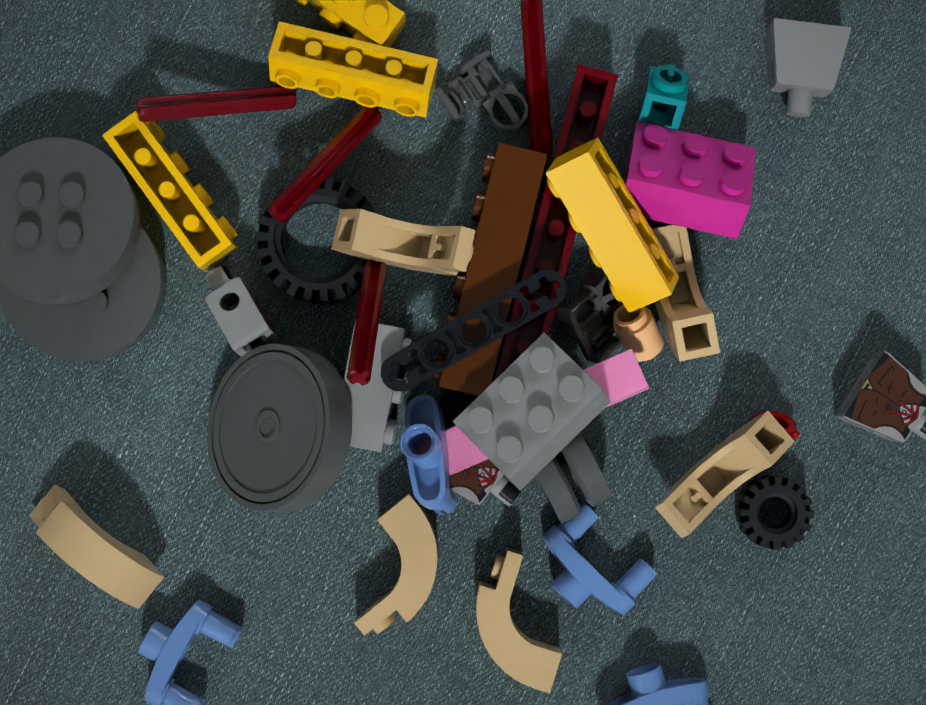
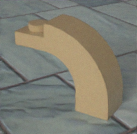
M341 209L331 250L366 260H373L374 262H383L386 265L457 276V272L467 271V266L474 250L473 239L475 230L464 226L420 225L388 218L363 209Z
M668 223L651 226L652 231L679 276L672 295L656 301L661 323L674 356L681 362L720 353L714 315L706 306L696 279L687 228Z
M767 410L739 428L706 454L671 487L672 490L655 508L681 538H684L691 534L712 510L736 488L751 477L771 467L795 441Z
M56 484L53 485L29 515L39 527L36 531L37 535L62 560L94 585L128 605L139 609L164 578L144 554L121 543L104 531L81 509L65 489Z
M411 492L377 519L398 547L401 557V573L394 587L356 618L354 624L364 636L372 629L376 634L386 629L395 621L396 618L392 613L396 610L407 623L425 603L435 580L438 563L435 531L427 513Z
M506 547L504 556L497 554L493 563L490 578L496 579L495 585L479 581L476 617L480 636L491 658L506 674L526 686L550 693L562 652L559 647L526 636L513 622L510 615V598L522 562L523 553L522 551Z

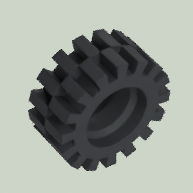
M776 475L762 476L761 479L752 480L749 482L750 486L743 488L740 492L742 494L740 501H736L735 507H738V513L735 516L736 521L741 525L739 527L740 530L750 541L764 548L780 550V548L789 549L794 547L793 543L796 541L801 542L805 538L803 536L805 531L810 532L812 525L809 524L810 518H814V511L810 510V504L813 503L811 498L804 493L806 490L801 485L796 484V481ZM770 497H780L789 507V517L782 526L769 528L760 519V506Z

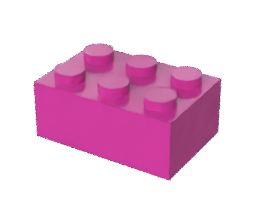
M637 121L626 155L623 181L645 219L738 239L751 206L756 148Z

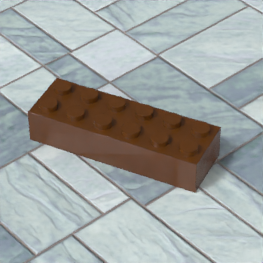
M500 142L496 153L488 151L482 181L489 184L486 193L478 192L472 220L479 222L477 233H475L473 239V255L469 261L467 274L458 272L453 299L460 300L457 314L448 313L446 324L516 285L548 154ZM512 298L504 299L498 306L499 316L506 322ZM470 319L463 324L461 333L467 342L478 343L484 339L486 328L482 321ZM503 337L434 375L433 377L440 379L439 387L479 396L492 383ZM449 347L447 354L439 352L436 364H441L447 360Z

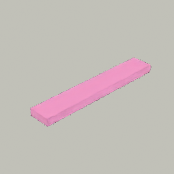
M632 349L584 369L604 390L610 400V403L605 408L650 389ZM457 426L445 430L449 476L488 459ZM431 440L423 441L418 446L417 455H422L430 449Z

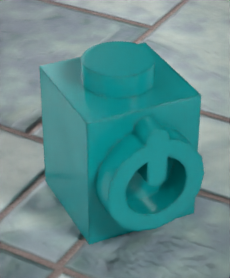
M673 64L659 67L650 66L640 101L638 121L678 130L687 103L690 75L685 74Z

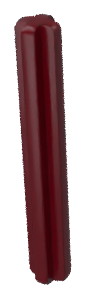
M522 0L520 7L530 150L548 154L547 157L552 155L553 146L543 4L541 0Z
M282 86L139 97L136 101V113L139 121L149 122L293 109L297 98L295 89H288Z
M363 107L268 206V212L278 222H285L382 120L381 112L375 107Z
M369 260L364 266L347 379L351 384L359 383L364 386L371 379L387 269L383 262L376 263L373 260Z

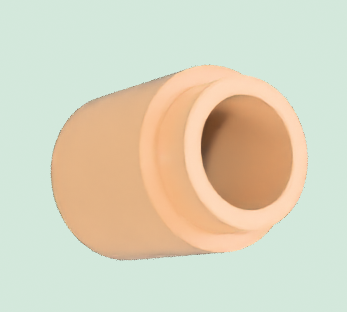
M624 304L620 306L613 316V329L624 351L632 349L638 362L653 359L662 350L664 339L651 311L644 306L628 313Z

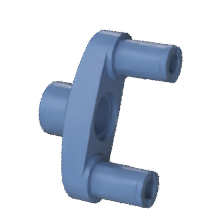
M419 395L414 397L406 407L405 431L401 436L400 447L407 457L412 490L417 501L425 508L434 510L437 514H443V510L448 514L453 512L457 506V498L450 491L449 460L445 430L449 429V420L433 397ZM431 440L430 449L422 455H417L418 446L423 441Z
M580 502V515L563 524L560 523L557 527L553 525L542 536L551 553L564 568L551 583V586L575 609H578L592 595L607 607L625 616L635 605L633 600L655 578L657 573L643 559L639 558L616 583H609L575 550L577 548L575 543L599 518L588 505Z
M198 600L188 610L174 630L155 621L138 650L139 654L155 662L147 685L145 701L151 705H204L205 699L174 684L175 679H173V676L195 635L198 636L202 633L233 649L244 627L213 612V606L201 600Z
M653 663L640 666L626 673L631 692L607 704L709 705L708 698L711 695L706 679L681 678L666 681L661 664Z

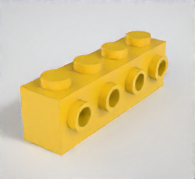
M295 0L303 6L309 3L320 11L318 15L322 20L337 30L340 26L353 35L352 39L391 47L407 25L405 13L387 0Z
M280 21L278 22L268 55L270 81L277 82V84L284 88H302L315 91L326 98L340 97L356 101L364 107L373 108L378 106L395 110L398 114L406 117L420 116L427 118L436 83L438 59Z
M134 111L102 135L199 269L207 272L239 249L232 240L238 236L232 225L224 216L217 219L209 208L214 201L200 183L193 186L185 174L190 171V168L176 150L170 154L161 141L167 137L156 121L141 122L137 117L136 111Z
M597 137L555 158L546 171L548 186L553 195L561 198L567 208L569 221L573 229L577 233H581L589 245L592 261L597 267H602L608 277L610 290L615 299L619 302L622 301L628 313L672 295L679 276L600 139Z

